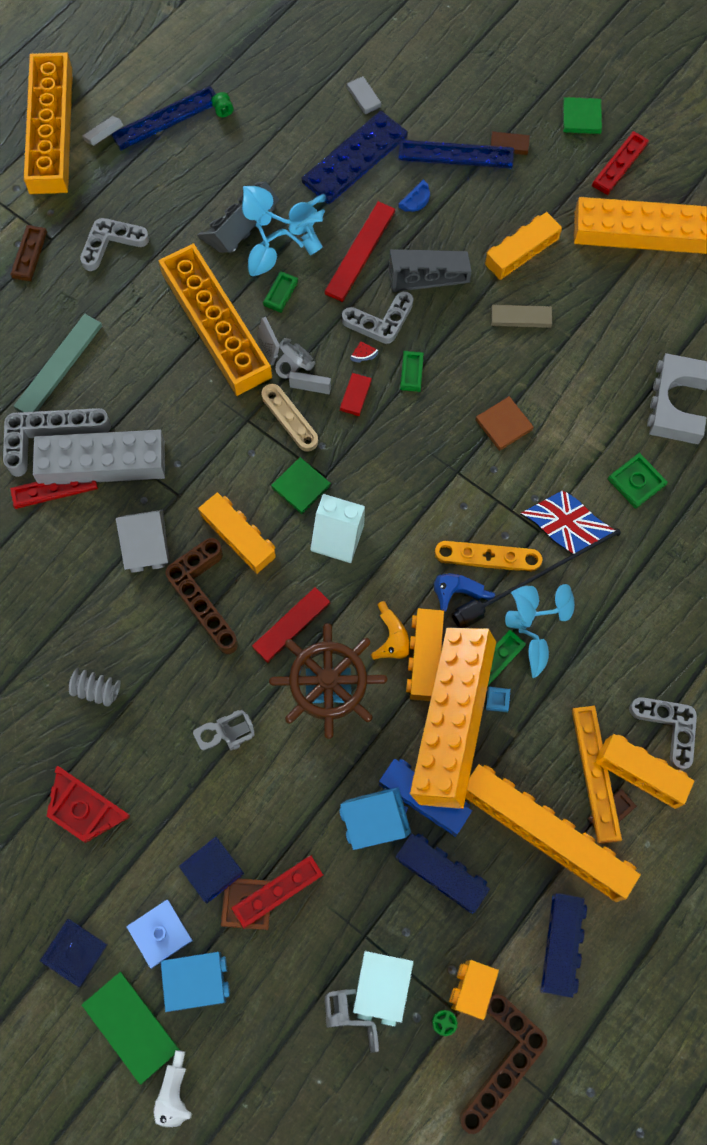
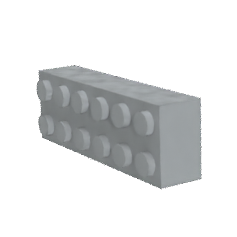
M161 430L35 436L33 476L38 484L44 483V485L52 483L70 484V482L76 481L79 483H92L94 480L96 482L165 479L164 437Z

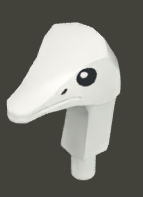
M175 1050L173 1065H167L163 1084L155 1103V1122L163 1127L180 1126L183 1121L190 1119L192 1115L180 1100V1085L186 1068L182 1067L184 1051Z

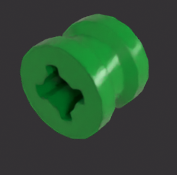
M220 92L212 97L211 102L218 117L231 115L234 106L230 102V97L227 93Z
M438 1011L432 1018L433 1029L441 1036H450L457 1029V1018L450 1011Z

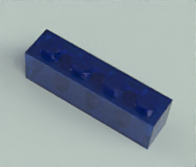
M411 833L396 855L395 860L469 913L474 914L490 890L486 886L487 882L478 875H475V877L471 876L466 872L468 868L460 862L456 861L453 863L447 859L448 854L442 849L430 847L428 845L429 841L422 835L417 833L415 836Z
M559 893L552 895L541 993L573 998V994L578 992L579 979L575 977L576 968H580L582 955L578 951L579 943L583 944L585 934L584 929H581L582 919H586L587 905L584 904L585 898Z

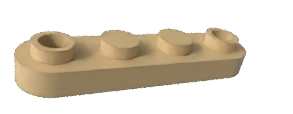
M266 385L262 389L263 402L301 450H314L318 445L317 433L278 385ZM271 395L276 396V397L273 398V399L269 398V396H271ZM306 440H310V441H311L310 444H306V443H304V442H305Z

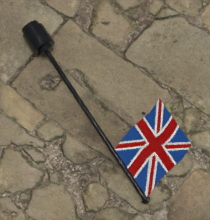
M564 491L523 511L520 515L535 523L554 543L572 555L483 604L481 601L477 602L475 599H472L461 605L451 614L454 623L458 628L471 626L484 618L485 607L615 535L619 536L621 531L618 528H611L596 518L581 502Z

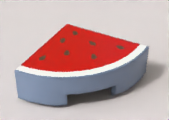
M360 342L351 355V361L372 360L378 355V350Z

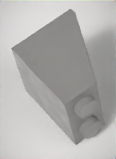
M163 510L116 518L124 569H130L132 573L143 571L145 566H152V569L164 568L165 563H168L170 560Z

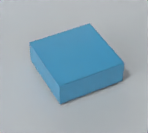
M488 686L485 710L508 713L510 689Z

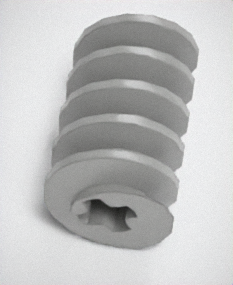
M75 669L69 682V694L71 696L78 695L80 699L86 697L88 701L95 700L97 704L103 702V705L107 707L116 700L120 690V680H117L115 685H112L111 677L105 683L103 675H100L98 680H95L96 674L94 672L88 678L87 670H83L81 675H78L79 669Z

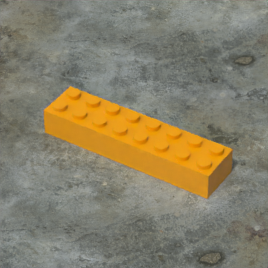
M68 52L30 54L24 182L29 194L68 193L72 66Z
M579 197L575 209L574 244L707 254V206Z
M193 243L158 260L163 277L235 395L238 396L272 378L271 365L195 244Z
M446 629L410 795L419 805L464 808L496 647V640L489 629Z
M478 764L469 778L465 799L614 902L627 899L641 876L633 864L625 860L624 862L620 861L615 857L616 853L605 846L601 848L595 844L596 840L592 836L576 831L573 823L566 819L560 820L554 816L555 812L545 805L541 807L534 802L535 798L527 792L521 793L516 790L515 784L504 778L502 780L495 775L496 772L487 765L482 767Z

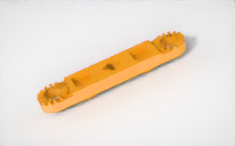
M442 541L435 548V557L440 563L444 564L450 563L463 566L530 572L538 570L542 564V555L535 549ZM443 547H447L451 550L452 554L444 557L440 554V550ZM486 552H490V555L494 556L490 561H487L486 557L483 556L486 555ZM532 555L536 558L537 563L529 565L525 558Z

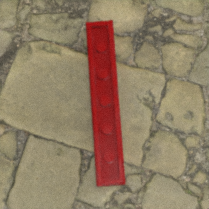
M379 201L377 202L327 286L325 295L341 302L344 301L395 214V208Z

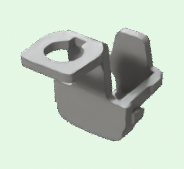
M243 710L235 711L227 717L224 716L216 720L217 723L215 724L206 723L193 731L195 739L203 751L216 746L221 741V738L227 742L230 750H235L240 747L241 743L255 736L252 721ZM243 715L244 722L234 727L228 725L230 720ZM204 730H216L217 734L214 735L211 742L206 743L201 740V734ZM251 731L250 734L236 740L237 737Z
M356 989L327 993L325 996L326 1027L345 1025L368 1026L370 1052H378V1036L375 1023L372 1021H349L346 995L357 994ZM329 997H333V1002H334V1014H333V1015H331L330 998H329Z

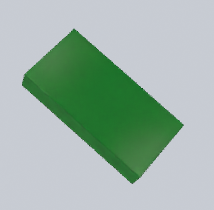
M280 271L263 301V306L282 313L298 283V278Z
M403 351L400 390L421 391L424 352Z

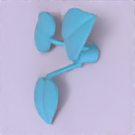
M243 186V214L247 219L257 222L256 227H258L265 245L257 244L249 254L248 272L251 276L268 272L277 260V253L274 248L269 247V242L262 229V225H268L271 218L289 224L290 233L301 235L307 232L305 226L297 230L295 228L302 221L317 212L312 205L306 202L297 203L291 208L289 220L268 211L273 205V196L269 191L257 186ZM310 223L309 228H311L314 223Z
M325 194L319 195L308 203L313 206L316 203L325 202L326 196ZM323 209L312 214L295 228L297 230L305 226L307 233L301 237L303 241H300L288 230L280 229L266 237L268 242L286 234L297 242L301 248L304 246L309 255L314 254L323 246L317 238L313 226L309 228V224L322 222L325 210Z
M562 584L558 587L555 595L557 608L547 611L536 612L539 604V595L535 587L522 586L511 592L516 601L518 611H508L505 623L508 628L519 629V633H524L534 639L529 644L532 678H536L547 665L549 650L545 639L539 640L538 635L526 630V628L531 626L535 616L559 613L561 621H567L571 618L575 602L571 587L568 584Z

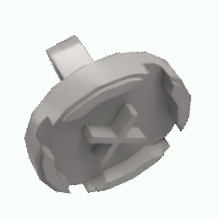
M284 338L279 344L284 354L276 364V373L281 378H289L290 372L286 374L282 371V365L285 362L290 364L291 372H298L301 367L310 371L315 365V361H312V356L299 344H290L291 339Z

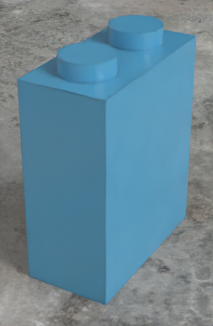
M399 787L348 799L340 804V816L345 821L347 827V841L349 844H352L353 850L406 838L411 833Z
M221 952L161 961L165 1012L227 1003L226 997H230L229 983L224 982L223 972H227L226 957L221 956Z

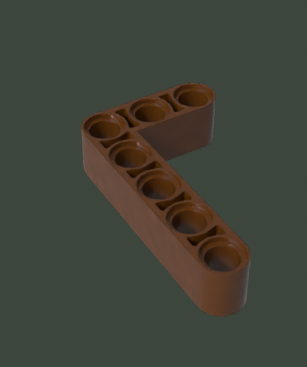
M208 538L171 563L166 569V576L172 588L218 649L224 654H232L238 647L235 633L193 580L222 559L223 551L220 542L217 539ZM210 548L217 549L213 554L207 553ZM193 560L200 561L196 566L189 565ZM174 573H182V575L179 578H172V575ZM187 589H194L191 595H184ZM200 605L207 606L203 612L196 611ZM214 621L220 623L215 629L209 628V625ZM226 638L233 640L228 646L221 644Z
M499 994L491 995L487 1013L517 1042L459 1115L460 1125L469 1134H476L483 1129L547 1046L546 1035L508 999ZM498 998L503 1005L499 1013H494L490 1007L492 1000ZM513 1016H518L521 1020V1026L518 1030L514 1031L511 1029L509 1022ZM533 1033L538 1034L540 1037V1044L535 1048H532L528 1042L530 1035ZM517 1053H522L525 1062L523 1066L517 1068L513 1064V1057ZM501 1073H507L509 1076V1083L506 1087H499L497 1084V1078ZM486 1093H491L494 1099L490 1107H483L481 1104V1098ZM471 1113L476 1114L478 1118L477 1124L472 1128L465 1125V1118Z

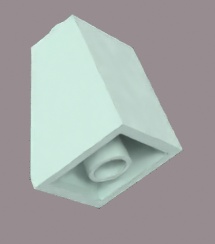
M323 494L316 512L310 550L351 563L364 527L365 506Z
M367 951L364 952L353 1013H358L357 1019L372 1021V1017L382 1019L381 1024L396 1026V1022L402 1023L413 961Z

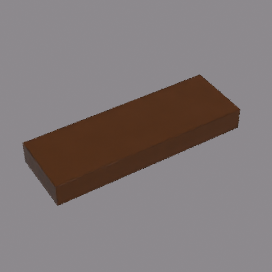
M26 226L10 274L12 278L26 281L32 280L47 234L46 228Z

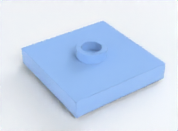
M168 899L126 926L150 968L155 967L161 961L193 941Z

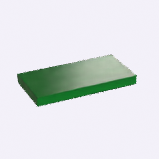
M119 972L82 1004V1007L140 1085L175 1055V1050L180 1051L179 1047L122 972Z

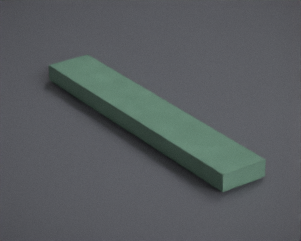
M86 314L82 316L15 403V410L19 412H38L101 329V322Z

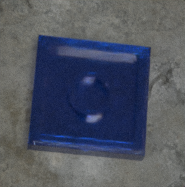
M214 837L179 865V868L206 904L244 874L217 837Z
M67 919L40 962L81 988L108 944L72 920Z

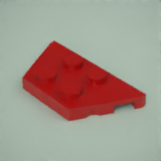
M56 767L54 787H52L50 795L51 802L48 805L46 816L81 841L86 843L130 817L128 813L61 767Z

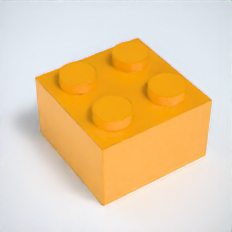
M467 960L465 964H460L456 977L460 979L458 988H453L449 1002L453 1003L451 1009L484 1020L499 970L473 960Z

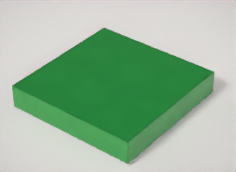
M564 97L563 132L601 134V99Z
M640 453L608 477V481L635 509L668 483Z
M299 457L271 485V488L298 512L303 514L331 486V483Z

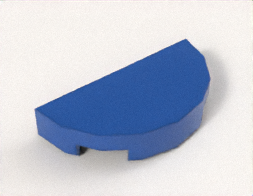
M422 180L399 203L398 208L409 212L424 208L429 202L430 197L428 184Z

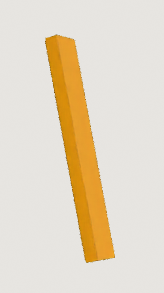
M595 706L573 708L572 715L597 844L621 842L622 837L609 772L606 768L595 763L603 746Z

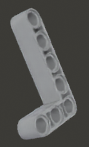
M99 408L11 413L5 418L3 462L11 475L22 476L28 468V438H34L35 436L107 433L111 429V422L106 411ZM19 462L17 465L12 466L13 463Z

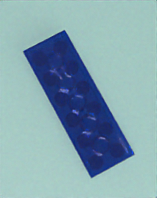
M380 110L302 177V183L318 196L325 194V202L329 205L408 137V131Z

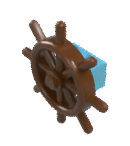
M326 623L323 626V642L313 644L302 650L293 640H286L285 646L297 656L291 667L290 676L271 677L269 679V683L272 686L290 685L292 696L297 703V706L285 717V721L291 724L303 712L312 717L323 719L324 735L327 739H331L334 735L333 719L344 717L352 711H355L365 722H370L372 715L360 704L365 695L367 684H384L387 682L386 675H367L364 663L359 657L370 645V639H362L351 649L341 643L332 642V626ZM323 654L324 668H321L312 658ZM332 654H337L344 657L333 668ZM350 664L354 667L357 675H351V668H347ZM306 665L309 668L306 669V676H300L302 668ZM351 684H357L356 691L351 696ZM299 685H306V697L302 694ZM324 702V708L315 706L312 703ZM333 702L344 703L341 706L333 708Z

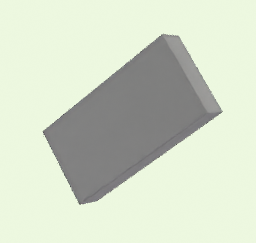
M363 76L347 83V89L364 114L381 108L380 100Z
M111 116L82 137L85 142L94 146L121 128L123 124L119 118Z
M290 371V388L330 394L331 378Z

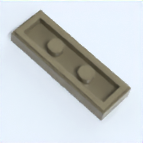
M492 305L491 326L551 328L552 307Z

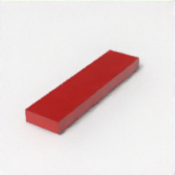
M633 131L595 178L592 186L608 195L648 145L649 140Z
M95 480L91 483H79L76 481L70 482V484L52 483L50 485L33 482L12 487L10 490L13 506L17 509L96 490L98 486Z
M314 587L252 645V648L268 663L285 647V641L294 639L330 605V601Z
M310 855L231 907V910L244 929L313 883L323 874Z

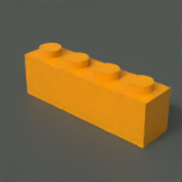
M548 212L541 216L538 215L530 224L520 227L511 237L507 236L501 244L490 248L486 254L485 265L501 280L557 241L562 227Z
M217 492L198 508L200 516L258 574L276 558V548L270 540H264L260 536L261 532L255 525L250 526L246 522L247 518L240 510L237 512L234 510L232 502L226 496L222 497Z
M418 608L417 615H412L411 628H415V636L410 638V649L414 650L413 658L409 657L408 671H412V678L407 679L406 692L410 693L411 700L431 701L441 656L443 610Z
M613 734L608 737L595 761L598 765L674 809L685 805L695 781L689 778L688 774L684 771L670 767L665 760L651 756L646 749L632 745L621 735Z

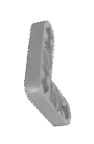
M106 218L97 219L92 226L80 257L83 268L93 271L99 267L109 240L136 247L146 246L149 242L147 230L141 226ZM121 229L126 230V233L122 236L116 234ZM95 241H100L102 243L101 246L97 248H94L91 245Z
M408 292L398 293L383 320L356 308L348 307L342 312V323L347 328L379 342L391 343L395 340L412 309L413 296ZM404 300H407V302L404 303V305H403V307H402V309H401V308H400L401 302H403ZM393 314L400 315L401 319L398 321L391 320L390 316ZM351 315L354 316V318H351V320L347 319V317H351ZM366 322H372L374 324V327L372 329H366L363 326V324ZM390 326V334H387V336L383 335Z
M644 697L636 698L629 707L631 715L639 720L673 725L670 764L676 770L684 771L688 769L693 763L697 720L695 709L685 704ZM641 703L643 708L650 709L653 705L652 711L644 710L642 713H639V709L635 707ZM663 706L668 710L669 715L667 718H662L658 715V707ZM674 709H676L675 714H682L684 711H686V714L690 716V718L684 721L683 716L677 715L674 717L673 720L672 718L674 715ZM679 732H685L689 736L687 744H683L678 740ZM688 748V750L683 751V759L687 760V762L680 765V761L676 760V758L681 755V749Z

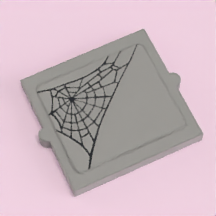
M263 317L257 339L269 364L272 366L275 364L276 358H278L277 354L280 345L267 318Z

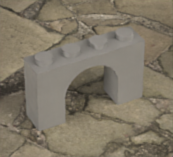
M665 353L662 361L659 360L656 367V372L659 373V376L655 379L653 390L656 391V394L652 397L650 408H653V413L649 415L647 426L650 427L649 435L699 444L704 436L707 417L685 413L676 409L668 398V390L677 386L707 390V361Z

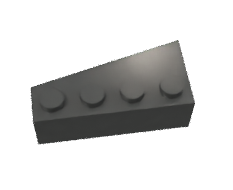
M390 249L389 278L392 292L470 283L472 271L468 251Z

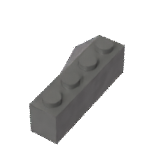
M266 181L256 182L253 186L264 188L272 194L273 205L268 210L272 212L275 209V204L279 201L278 197ZM243 195L237 199L239 201L238 204L235 203L224 211L225 216L217 220L215 219L209 224L211 228L207 232L201 231L197 235L202 241L220 253L235 251L238 247L237 244L241 240L246 239L251 234L250 230L256 227L257 222L247 219L243 214Z

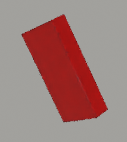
M352 373L340 406V411L360 416L372 378Z

